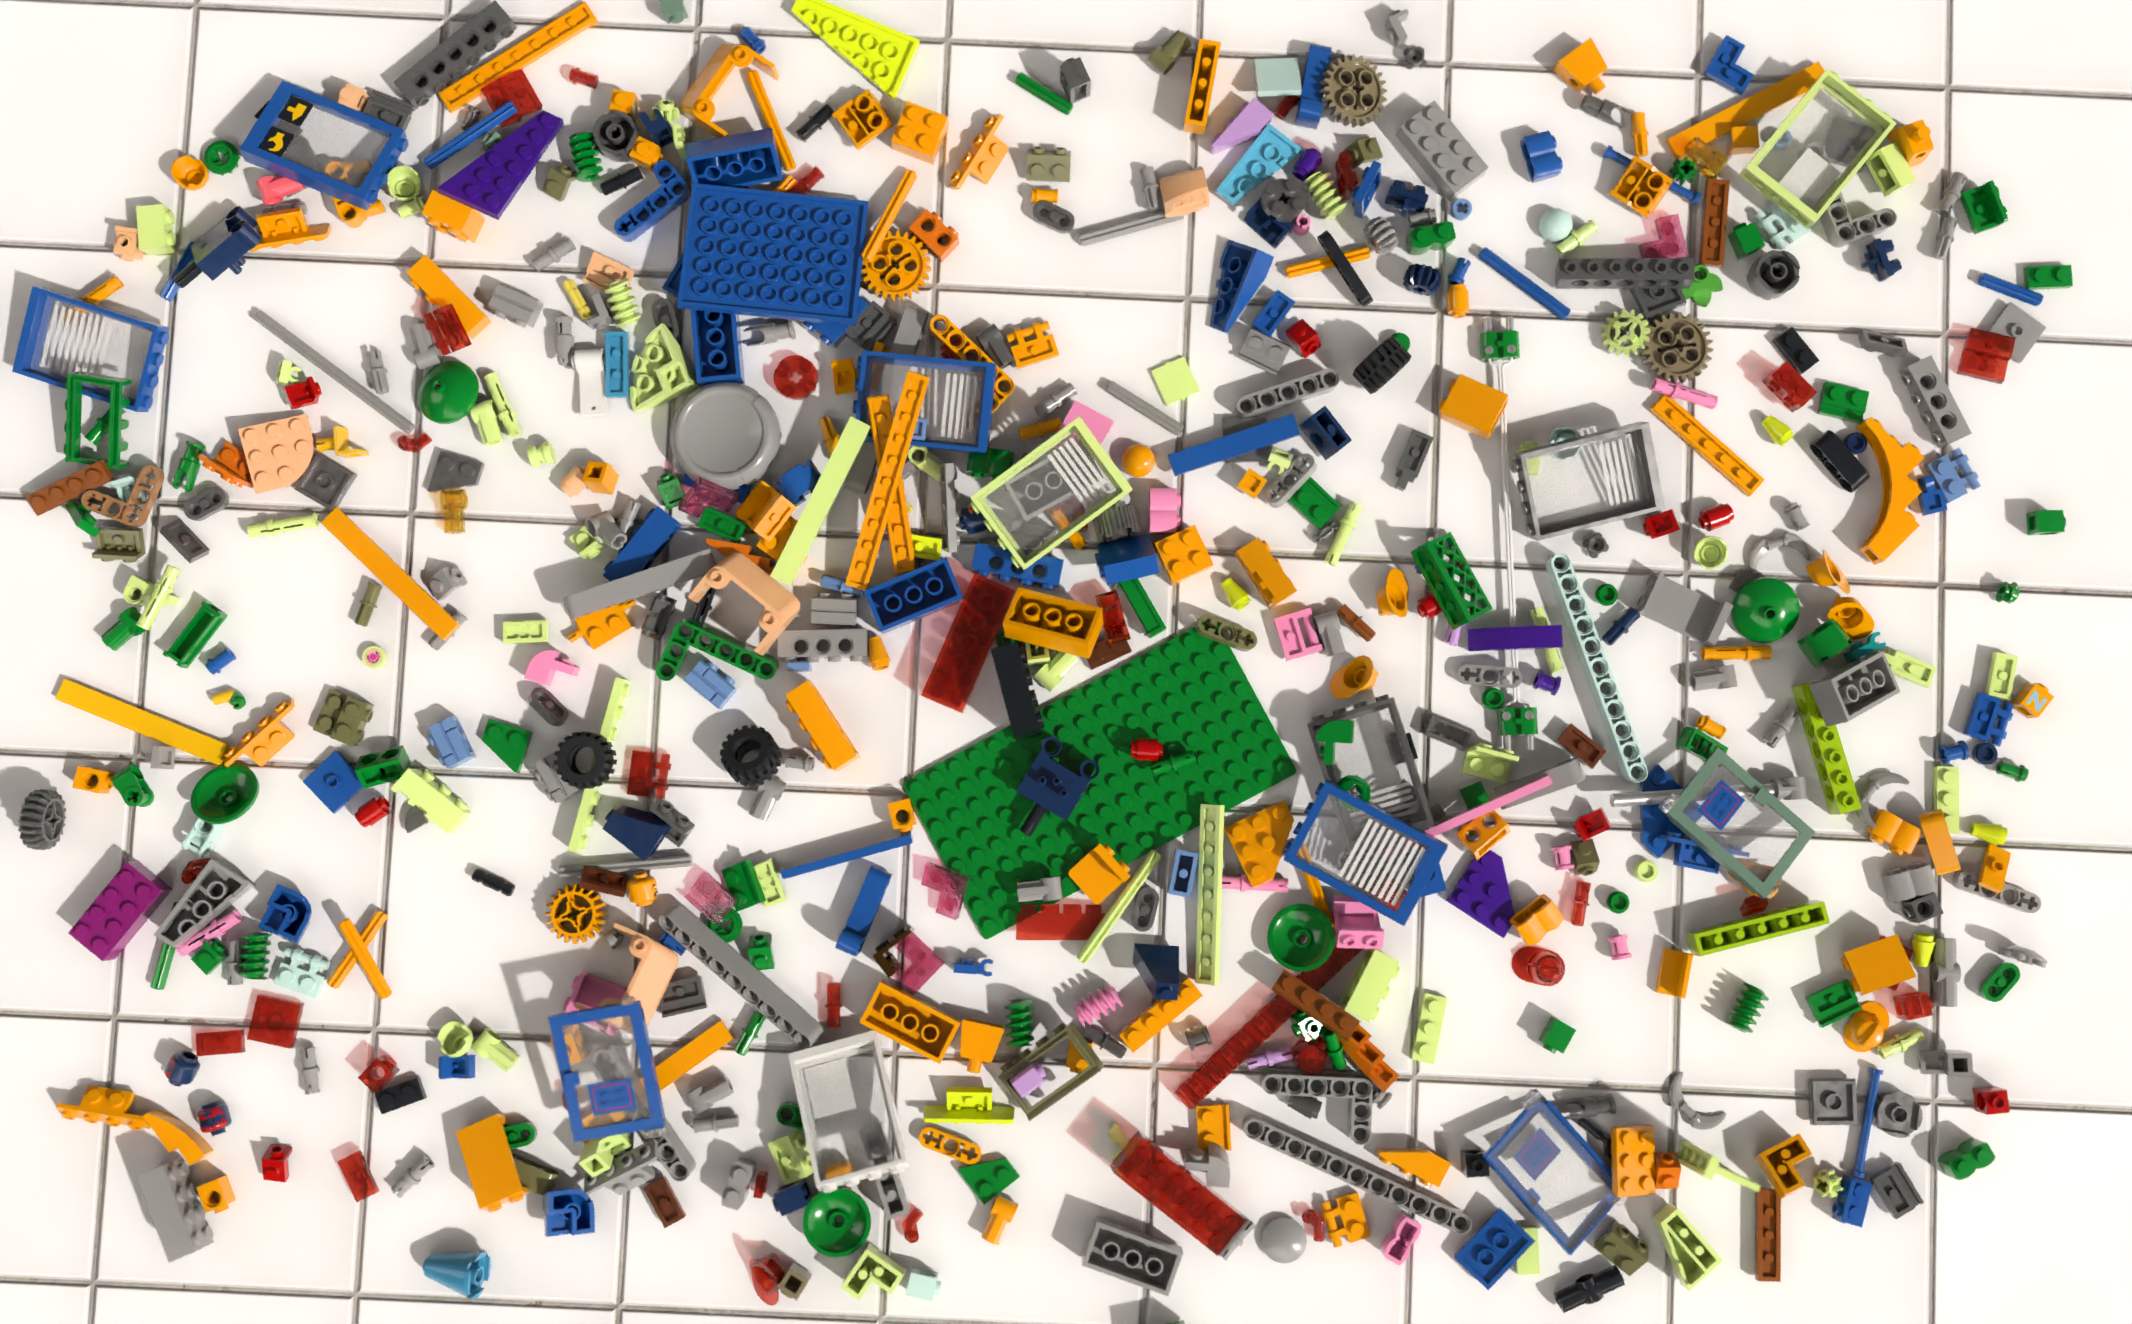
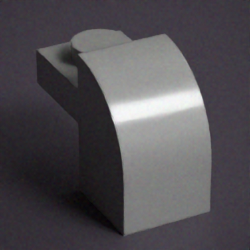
M1950 1049L1919 1050L1921 1074L1973 1077L1972 1053Z
M1208 1142V1150L1199 1148L1185 1149V1170L1206 1171V1186L1229 1188V1157L1221 1146Z

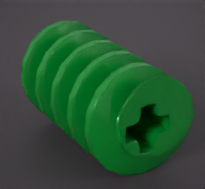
M580 132L569 137V146L571 147V154L574 156L572 160L575 164L574 169L577 172V180L581 182L598 180L601 177L598 173L603 171V167L596 166L602 161L600 158H594L600 152L593 149L597 147L596 142L591 141L594 139L593 133Z
M250 932L248 935L241 936V939L248 941V943L240 945V948L247 950V952L239 955V957L246 959V962L239 963L240 967L245 968V971L238 972L239 976L246 979H268V977L261 974L269 972V969L262 965L270 962L268 958L263 956L271 952L264 947L271 945V941L265 938L272 936V933Z
M1744 982L1743 984L1748 990L1740 989L1739 992L1744 998L1736 997V1001L1740 1006L1732 1005V1009L1736 1014L1728 1013V1017L1732 1022L1724 1021V1023L1741 1032L1753 1033L1749 1024L1757 1025L1753 1016L1761 1017L1757 1008L1765 1009L1761 1000L1769 1001V998L1762 990Z
M1032 999L1008 1000L1011 1004L1005 1006V1009L1010 1010L1011 1013L1005 1015V1018L1012 1020V1022L1006 1024V1027L1011 1028L1012 1031L1007 1033L1006 1036L1013 1038V1040L1006 1044L1012 1047L1033 1045L1028 1042L1033 1041L1034 1036L1028 1033L1034 1031V1027L1027 1025L1033 1022V1018L1027 1016L1033 1013V1009L1026 1007L1032 1004Z

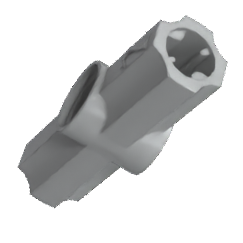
M1934 938L1936 941L1934 946V962H1932L1930 967L1931 979L1935 982V1006L1957 1007V982L1961 978V968L1956 960V939Z

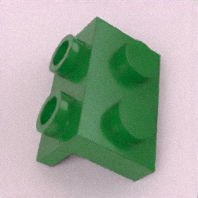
M1993 180L1961 193L1960 200L1974 235L1998 227L2008 221L2007 209L2001 202L1999 189L1995 186Z

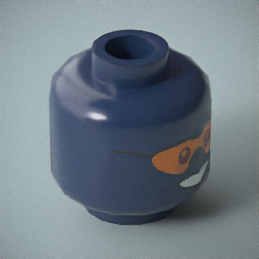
M971 505L961 509V517H959L961 530L966 529L968 534L973 535L988 529L983 522L986 518L981 512L977 514Z

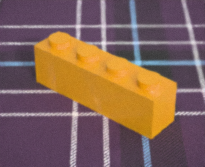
M1199 39L1183 126L1184 132L1200 135L1205 133L1221 42Z
M426 254L406 272L412 278L409 282L418 291L422 288L427 293L424 296L426 300L433 306L437 304L441 308L439 313L448 322L452 319L457 324L454 328L463 337L468 335L471 339H474L492 322Z
M1186 976L1179 982L1177 1001L1158 999L1121 1029L1118 1035L1134 1053L1203 995L1189 977Z

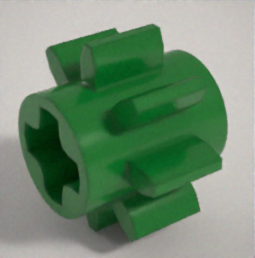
M1687 156L1682 161L1676 159L1673 162L1675 167H1671L1669 170L1672 173L1673 181L1679 182L1681 186L1685 181L1691 183L1694 180L1693 175L1699 172V170L1695 169L1694 164L1696 161L1688 160Z

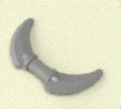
M1785 532L1780 538L1772 540L1761 538L1750 551L1748 559L1749 570L1751 574H1755L1761 557L1773 548L1788 546L1798 550L1806 560H1810L1809 548L1802 538L1790 532Z
M1881 772L1869 777V785L1863 793L1858 795L1862 809L1855 810L1856 815L1867 826L1871 828L1876 827V824L1870 817L1868 808L1869 801L1874 792L1880 787L1891 783L1909 784V781L1899 774Z
M1683 1072L1677 1073L1669 1088V1100L1672 1108L1682 1111L1691 1121L1693 1128L1705 1130L1719 1125L1726 1117V1113L1722 1112L1715 1116H1703L1691 1109L1682 1095L1681 1081Z

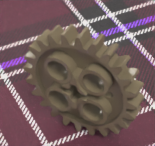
M1355 54L1350 57L1345 55L1333 61L1332 64L1327 66L1328 70L1322 74L1325 78L1320 81V84L1325 87L1319 90V92L1325 94V97L1321 101L1328 103L1324 108L1325 110H1332L1330 117L1337 115V123L1344 120V126L1351 123L1352 128L1358 125L1362 127L1374 121L1380 115L1379 111L1385 108L1381 103L1387 101V98L1382 96L1388 92L1387 89L1382 88L1386 81H1380L1379 78L1383 73L1376 74L1377 65L1371 68L1370 59L1363 62V56L1356 59Z
M1670 312L1667 318L1662 315L1659 317V321L1655 319L1651 323L1652 326L1647 327L1650 328L1651 333L1645 335L1650 340L1649 342H1643L1646 350L1640 356H1647V360L1643 364L1650 363L1651 367L1648 369V372L1655 369V377L1663 375V380L1667 381L1671 378V382H1677L1679 379L1681 384L1686 381V378L1691 381L1694 379V375L1699 376L1702 374L1701 369L1704 370L1708 367L1705 362H1709L1712 359L1707 354L1713 352L1714 349L1708 347L1713 340L1706 339L1710 331H1702L1705 324L1698 326V318L1690 321L1691 314L1683 318L1682 312H1679L1676 317ZM1682 331L1689 335V340L1682 337ZM1660 335H1664L1668 343H1663L1660 340ZM1692 343L1695 344V347H1694V346H1689V347L1687 346V347H1683L1681 350H1678L1677 348H1675V349L1667 350V351L1661 352V353L1658 352V349H1660V350L1670 349V348H1671L1672 346H1674V345H1675V347H1681V346H1685V345L1692 344ZM1686 352L1693 356V361H1689L1686 358ZM1664 356H1668L1671 359V365L1664 361Z

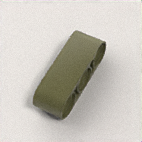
M512 1153L522 1187L529 1188L530 1191L543 1196L546 1191H553L559 1176L556 1170Z

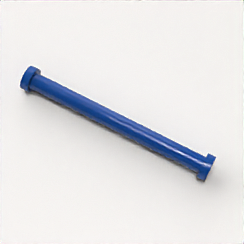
M1609 145L1602 157L1605 159L1608 157L1628 168L1632 159L1614 151L1613 147ZM1672 182L1669 190L1690 200L1694 206L1702 195L1699 192L1694 193L1675 182Z
M1869 1067L1871 1074L1854 1170L1851 1169L1850 1172L1851 1175L1865 1178L1863 1169L1880 1075H1883L1884 1071Z

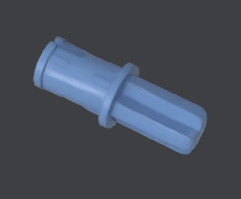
M826 574L821 577V587L839 591V594H851L862 598L864 590L845 585V577L840 579Z

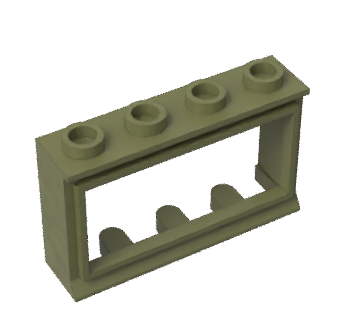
M1072 1021L1067 1025L1064 1023L1060 1024L1053 1030L1055 1034L1051 1037L1043 1036L1035 1043L1037 1047L1032 1050L1029 1048L1025 1049L1018 1055L1020 1059L1014 1063L1010 1060L1000 1068L1002 1072L997 1078L1008 1089L1029 1121L1099 1073L1104 1066ZM1068 1037L1089 1066L1032 1106L1026 1097L1022 1098L1010 1081L1011 1077Z

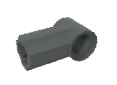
M994 323L975 334L982 349L987 351L991 360L1001 369L1008 367L1015 361Z

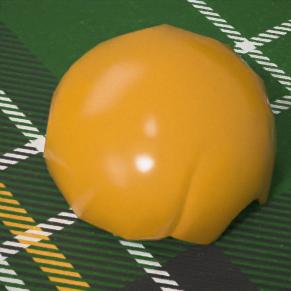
M184 155L177 158L171 165L170 173L175 182L183 189L190 191L200 190L209 180V170L200 159L196 160L189 155Z
M1143 444L1131 445L1124 451L1121 457L1122 468L1130 476L1135 478L1144 477L1155 466L1154 452L1150 447Z

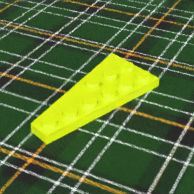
M795 0L791 9L792 14L895 101L920 44L919 39L823 0Z

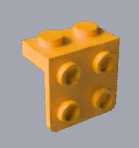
M1100 843L1068 872L1071 879L1096 905L1100 904L1118 886L1131 877L1128 874L1130 869L1122 860L1118 863L1112 857L1115 852L1107 844L1102 846Z

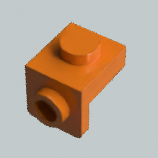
M1655 1153L1656 1189H1678L1682 1167L1676 1153Z

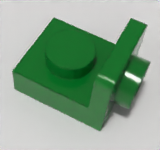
M669 472L659 477L657 488L667 510L688 502L678 473L672 474Z
M214 939L206 940L202 944L204 947L191 958L206 975L211 974L229 956L225 951V946L220 941Z

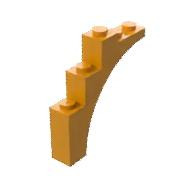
M1869 417L1856 428L1866 437L1876 456L1881 472L1883 491L1877 522L1859 550L1875 565L1884 562L1920 526L1916 522V518L1904 509L1922 492L1918 488L1916 481L1908 478L1907 475L1924 457L1920 454V450L1909 442L1900 446L1898 440L1893 435H1889L1878 420Z

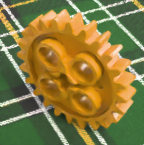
M897 230L895 236H892L891 232L888 231V237L884 238L873 261L870 263L863 261L862 267L865 268L862 269L861 275L866 276L863 279L864 283H870L868 286L869 291L876 288V297L883 293L884 301L888 296H891L892 302H895L896 297H899L901 302H903L904 295L912 299L911 292L914 291L916 294H920L918 286L926 287L922 280L930 279L929 275L925 272L931 271V267L926 265L931 260L930 257H925L928 254V250H921L923 242L916 244V236L909 239V234L906 232L902 237L899 230ZM896 247L903 249L899 255H893L891 252ZM883 261L886 263V266L883 269H876L875 264ZM913 263L917 265L914 271L910 272L905 269L908 264ZM892 264L899 265L900 268H892ZM894 277L900 279L899 284L895 286L889 284L890 279Z

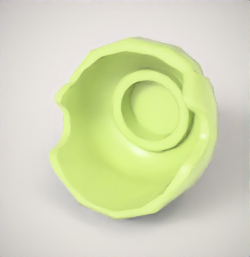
M399 165L393 167L387 174L388 191L397 201L408 202L414 200V197L418 196L421 192L419 174L410 166Z
M1711 535L1702 537L1693 548V557L1697 564L1702 568L1710 570L1720 567L1726 561L1728 554L1725 542L1721 538Z
M457 1020L448 1021L437 1034V1039L441 1043L440 1050L452 1058L463 1056L472 1046V1030Z

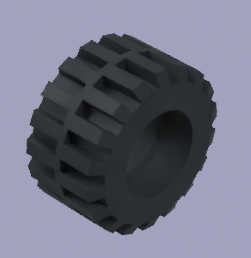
M1390 337L1371 352L1354 369L1352 375L1370 394L1376 393L1410 361L1411 355L1394 337Z
M745 725L742 726L741 730L738 728L733 730L735 733L729 734L726 737L728 739L727 742L723 741L722 743L724 749L720 750L721 763L735 782H740L743 786L749 784L750 787H755L756 783L763 785L766 779L770 781L772 779L771 775L773 773L777 774L779 771L777 766H781L779 758H782L780 748L768 731L766 732L763 727L760 726L758 728L756 725H751L750 728ZM760 749L759 755L754 760L742 762L743 757L749 751Z
M585 731L574 732L572 736L567 735L564 738L565 742L558 744L560 750L555 751L554 756H558L557 760H554V765L558 766V769H556L557 775H561L560 779L563 782H568V785L572 787L591 789L595 786L603 785L602 782H607L610 779L609 774H614L613 764L617 765V760H614L613 757L616 755V751L611 749L613 746L611 742H607V738ZM590 747L596 757L595 765L591 771L583 774L576 766V756L582 748Z

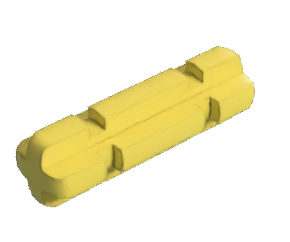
M572 279L564 281L562 286L568 293L574 307L578 310L580 317L583 320L590 318L593 313L587 306L575 282Z

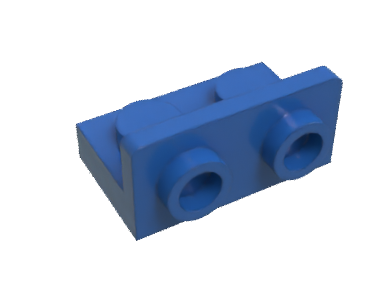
M1843 1174L1841 1180L1843 1190L1838 1191L1837 1202L1832 1207L1833 1219L1844 1224L1848 1223L1862 1227L1873 1183Z

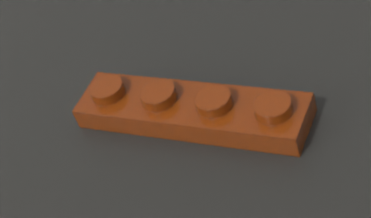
M1708 178L1705 181L1699 264L1706 267L1721 268L1723 266L1730 180Z
M100 460L25 497L35 514L39 516L69 502L71 499L73 500L83 495L86 491L94 490L115 479L105 461Z
M1286 970L1282 972L1271 989L1346 1041L1350 1039L1361 1022Z
M1760 1188L1759 1192L1755 1191V1279L1757 1281L1781 1282V1199L1774 1188Z

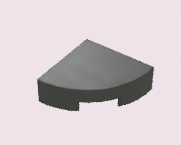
M416 805L408 810L405 817L407 833H411L429 823L427 817L424 816L425 813Z

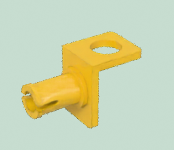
M333 426L334 437L317 438L316 443H322L321 445H316L319 452L335 450V455L344 458L369 456V452L361 449L349 450L348 429L341 426Z

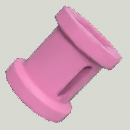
M1571 845L1551 848L1555 856V870L1575 868L1571 862Z
M1627 934L1607 937V940L1611 943L1613 953L1611 960L1632 957V954L1628 951Z

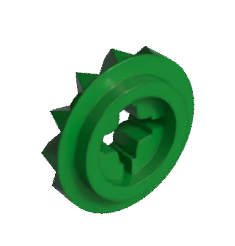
M224 140L211 143L204 153L206 167L214 174L222 176L232 173V170L238 167V160L241 159L238 149L232 143ZM219 152L227 156L225 158L226 164L219 161L221 159Z
M1347 775L1337 783V785L1346 790L1351 789L1356 784V791L1359 792L1356 795L1367 801L1370 800L1371 787L1366 782V779L1358 775ZM1336 797L1339 804L1344 808L1349 810H1358L1352 805Z
M717 908L707 919V927L726 943L735 940L742 931L743 922L741 916L733 908ZM720 917L725 921L731 919L733 920L728 925L730 928V932L727 931L725 928L722 930H717L719 926L722 924V922L720 921Z

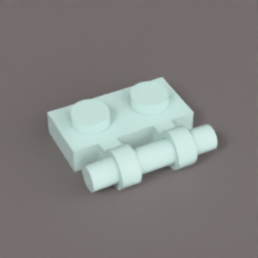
M1774 203L1766 208L1770 216L1767 217L1763 210L1755 215L1760 222L1758 224L1761 229L1764 228L1771 237V243L1773 245L1776 244L1780 251L1788 246L1783 238L1786 237L1791 244L1811 230L1810 228L1806 229ZM1772 222H1775L1777 224V226L1781 230L1780 233L1776 230Z
M287 947L284 956L290 957L291 963L281 962L273 984L313 998H319L327 977L319 974L320 968L328 970L330 962L323 960L321 956L306 954L304 950L298 948L294 950ZM301 962L310 964V970L301 968Z

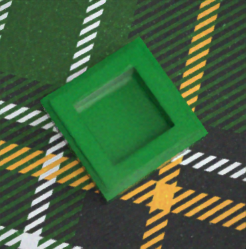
M1481 781L1459 789L1467 810L1489 801Z

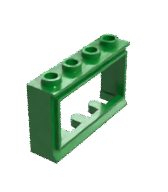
M81 371L68 374L65 382L67 388V400L65 402L67 417L64 425L66 432V443L64 445L65 462L70 461L92 465L100 460H104L108 468L115 470L129 467V462H120V452L128 449V442L121 441V430L129 427V421L122 419V408L128 407L130 404L129 398L122 397L123 386L132 384V380ZM82 382L110 386L108 460L80 455Z

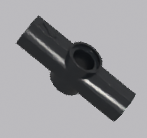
M1614 1265L1596 1274H1586L1579 1277L1575 1284L1555 1292V1299L1561 1311L1565 1313L1582 1304H1593L1600 1301L1604 1294L1625 1285L1624 1278L1617 1266Z

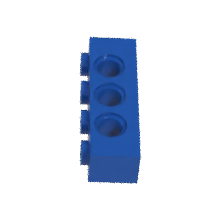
M976 543L971 568L972 571L976 572V576L988 578L989 575L998 576L997 580L1005 582L1015 579L1019 580V584L1025 586H1032V583L1041 584L1040 588L1046 590H1053L1054 587L1059 588L1064 559L1043 556L1020 573H1014L1011 570L1013 562L1010 558L1013 555L1009 549L1004 550L1002 547ZM993 558H999L1002 561V565L997 569H993L989 565ZM1035 567H1043L1045 574L1042 577L1034 576L1033 569Z

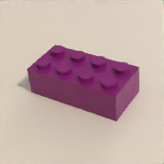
M126 862L68 934L101 961L114 960L168 896L172 888L141 862Z

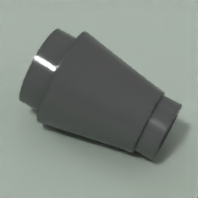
M1290 1096L1288 1107L1309 1119L1311 1117L1317 1119L1322 1102L1318 1101L1316 1097Z

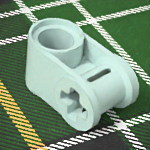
M198 818L190 833L184 839L182 848L195 852L200 859H205L211 853L216 840L223 831L224 824H212V828L209 831L207 823Z

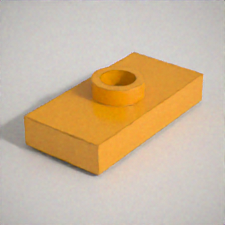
M1992 844L1987 845L1977 885L1998 894L2002 892L2011 853Z

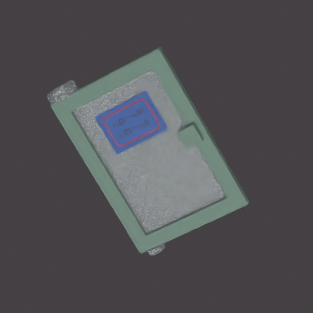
M1719 747L1713 750L1679 795L1672 792L1659 806V809L1670 818V821L1749 891L1753 894L1756 893L1761 899H1770L1778 892V888L1775 887L1815 834L1812 828Z

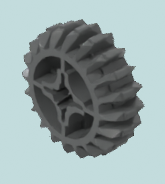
M47 789L35 790L30 792L28 797L25 798V804L21 805L22 811L19 813L20 820L18 823H20L18 831L21 832L20 839H22L23 845H26L27 848L34 850L51 849L60 841V835L63 834V827L66 826L64 822L67 817H65V801L62 800V795H59L58 792Z

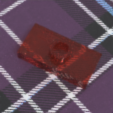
M361 1150L338 1161L356 1203L380 1191Z

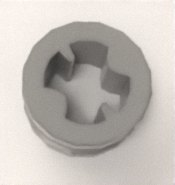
M1379 1089L1373 1095L1372 1103H1377V1108L1381 1109L1389 1102L1392 1093L1383 1092Z

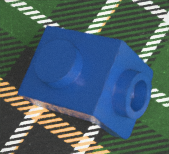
M464 1054L456 1058L447 1055L440 1056L438 1058L439 1079L475 1078V1055Z

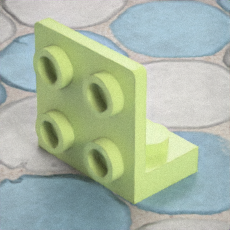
M1484 743L1474 744V746L1467 747L1461 773L1506 784L1510 763L1518 762L1519 757L1514 756V751L1496 749L1494 751L1491 745Z

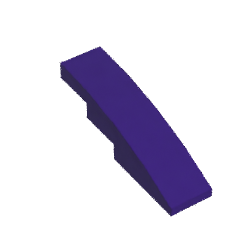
M1562 625L1467 629L1469 652L1563 648Z

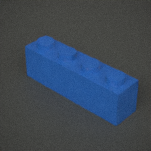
M659 506L655 509L652 508L645 517L647 520L642 526L639 525L631 535L633 538L629 543H624L623 547L618 550L619 555L614 561L611 560L605 566V573L602 576L611 582L647 570L678 532L682 524Z

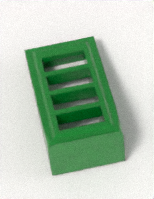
M1685 727L1676 744L1677 747L1704 761L1710 756L1715 747H1719L1725 753L1728 750V747L1695 727ZM1700 739L1701 741L1696 749L1695 747ZM1707 744H1709V746H1708L1706 752L1703 753L1704 750H1705V748H1706V746H1707Z

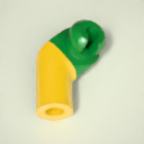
M233 689L212 695V701L215 705L228 702L234 706V709L239 710L246 704L245 697Z

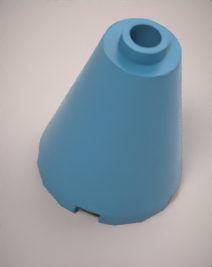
M482 1251L431 1254L424 1260L422 1269L426 1277L467 1298L475 1299L485 1289L481 1286L484 1280L488 1281L491 1259L490 1256H486V1252Z

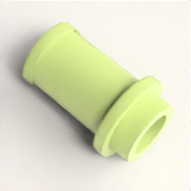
M416 196L414 200L397 206V210L400 216L406 219L418 212L422 213L426 201L422 196Z

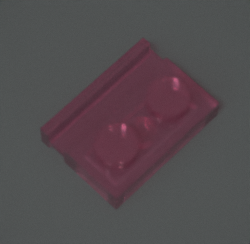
M703 872L691 887L688 895L684 896L714 925H719L720 920L728 914L738 901L708 872Z

